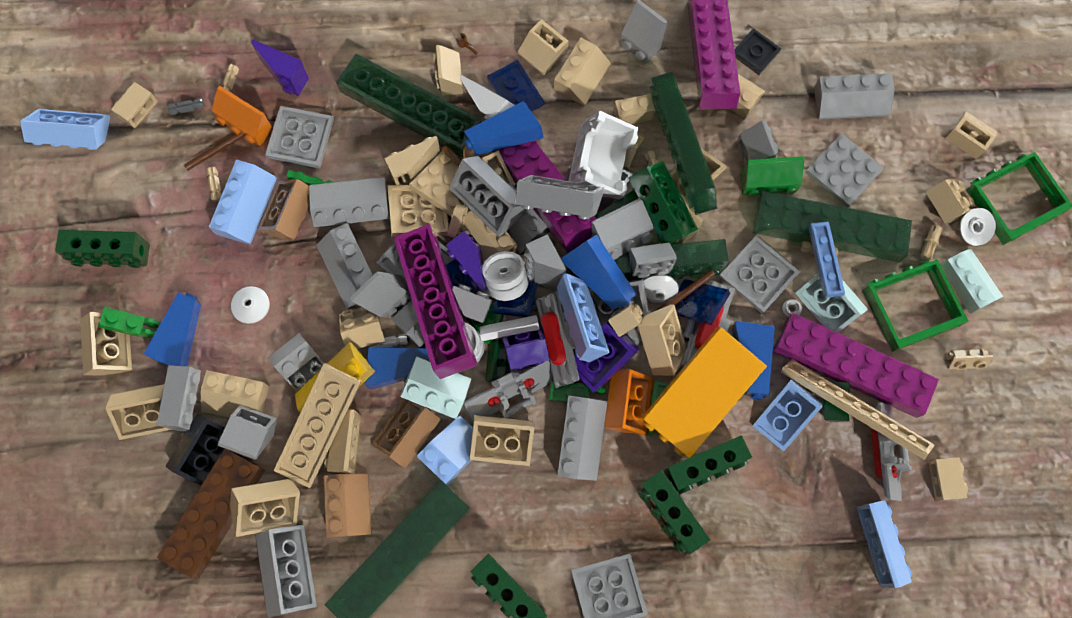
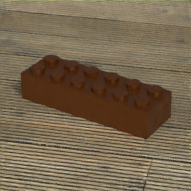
M225 448L157 558L190 578H200L233 524L230 508L231 488L257 484L265 470Z

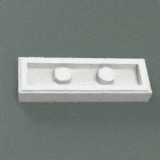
M537 315L480 326L481 341L538 330Z

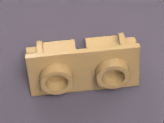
M984 349L968 350L969 356L966 355L965 350H951V352L947 353V359L951 360L948 370L987 368L993 355H989L988 351H984Z

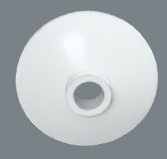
M971 209L961 219L960 234L964 241L970 245H983L990 241L995 233L996 223L994 217L986 209Z
M654 274L644 279L647 300L650 302L666 303L678 294V284L670 276Z
M253 286L239 290L231 301V311L234 317L240 322L247 324L262 320L268 313L270 306L267 294L262 289ZM251 300V304L246 306L245 303Z

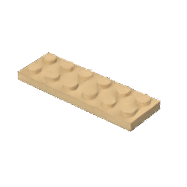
M326 363L323 364L276 464L275 472L308 488L312 487L362 382L361 380Z

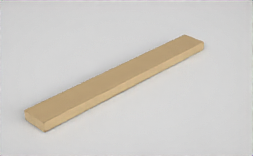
M791 359L783 367L781 373L923 460L926 459L933 449V443L795 360Z

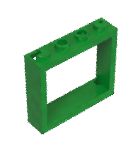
M1036 152L1029 155L1022 154L1016 158V162L1012 163L1009 161L1002 165L998 171L996 169L991 170L985 174L986 177L983 179L978 177L970 182L971 186L966 189L977 208L986 209L993 215L996 223L995 234L1002 245L1038 228L1072 208L1071 202ZM1025 166L1054 209L1010 231L981 188Z
M938 259L931 262L925 260L915 268L913 266L906 267L899 274L895 272L885 276V279L880 281L878 278L868 282V286L863 289L892 352L969 322ZM928 272L951 320L899 339L876 291Z

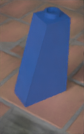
M524 101L464 131L467 138L464 142L469 150H473L475 155L544 138L540 123Z
M598 235L593 236L561 258L562 262L613 310L619 306L623 309L632 303L630 299L636 293Z
M178 292L146 348L144 355L166 366L188 365L201 304L196 301L197 297L190 293L183 295Z
M736 321L732 325L733 337L767 366L745 392V395L751 396L753 400H762L769 395L775 326Z
M368 347L367 362L375 372L366 380V387L368 389H376L406 381L416 356L430 361L427 349Z

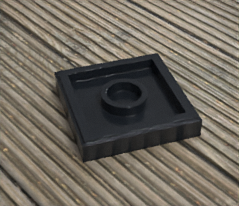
M753 28L734 50L738 61L757 75H760L780 53L782 48Z

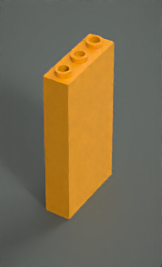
M717 327L641 417L645 420L643 425L650 431L657 430L660 433L658 437L666 444L671 442L675 446L673 450L681 457L686 455L690 458L767 366L722 327Z

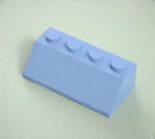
M37 109L22 119L20 123L24 142L33 143V145L51 144L53 147L61 145L69 146V148L87 147L89 150H95L106 140L110 115Z
M236 160L209 228L216 235L251 245L277 178L254 164Z
M564 274L557 286L558 299L564 309V318L569 324V334L574 340L577 357L580 360L591 362L610 352L588 286L581 279Z
M886 500L856 507L881 588H898L911 583V570L905 563V551L903 546L899 544L897 537L898 529L892 522V510L889 504L886 503Z

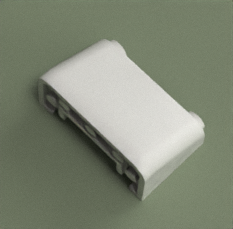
M598 111L586 119L579 130L568 181L604 187L602 197L617 200L623 198L627 193L626 182L621 180L626 150L636 144L638 127L602 111Z

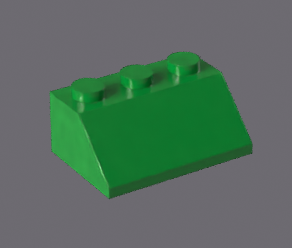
M804 156L747 160L740 174L742 194L754 197L759 194L796 193L802 185Z

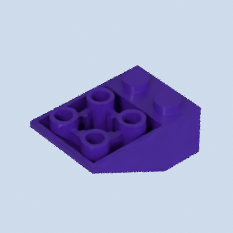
M463 231L446 245L448 247L447 253L453 260L457 259L459 261L461 271L465 275L469 274L473 279L471 281L472 285L477 290L481 289L483 292L487 287L482 272L484 262L481 246L469 231Z

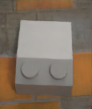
M638 0L621 33L620 44L624 49L635 54L638 60L644 61L647 64L661 49L667 21L642 1Z
M377 271L349 299L379 317L390 318L398 312L397 309L401 305L411 300L408 284L401 275Z

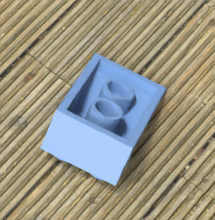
M791 379L753 424V427L782 451H785L822 408L823 402Z
M461 416L457 417L417 455L447 486L472 461L470 460L473 427Z

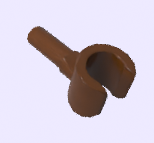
M460 33L463 40L456 38L458 46L461 48L466 47L477 55L479 51L468 43L464 33Z

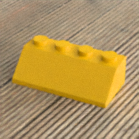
M351 342L327 363L361 380L360 386L375 372ZM319 372L295 394L297 410L300 413Z

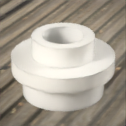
M789 299L783 304L782 311L787 317L792 313L800 315L802 306L797 300ZM790 306L794 308V312L789 311Z

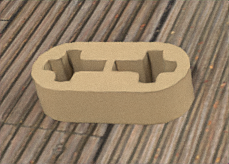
M461 204L456 205L452 214L448 237L454 239L463 232L468 207Z

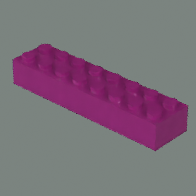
M688 0L699 109H737L741 93L728 0Z
M535 141L492 151V153L499 151L516 185L518 180L529 175L566 181ZM534 208L567 253L592 238V221L596 220L594 216L590 217V219H580L578 215L574 214L563 216L559 215L557 211L546 213L541 212L540 208Z
M427 224L394 237L434 373L439 379H443L477 366L476 357L459 304L452 290L453 286L442 251L431 225Z
M792 313L786 319L773 349L774 353L789 360L793 359L801 365L837 382H849L850 388L915 418L926 414L939 381L938 378L795 313Z

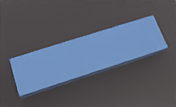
M829 222L810 223L808 228L824 298L844 296L845 290Z

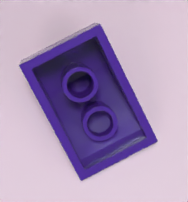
M252 40L251 43L260 61L279 83L282 90L290 95L293 93L299 96L309 79L301 60Z
M606 322L601 328L610 353L591 362L580 360L577 355L574 356L579 378L594 393L640 350L626 334L619 337L609 322Z
M540 325L539 329L535 331L502 337L510 369H522L525 366L539 365L549 360L546 341Z

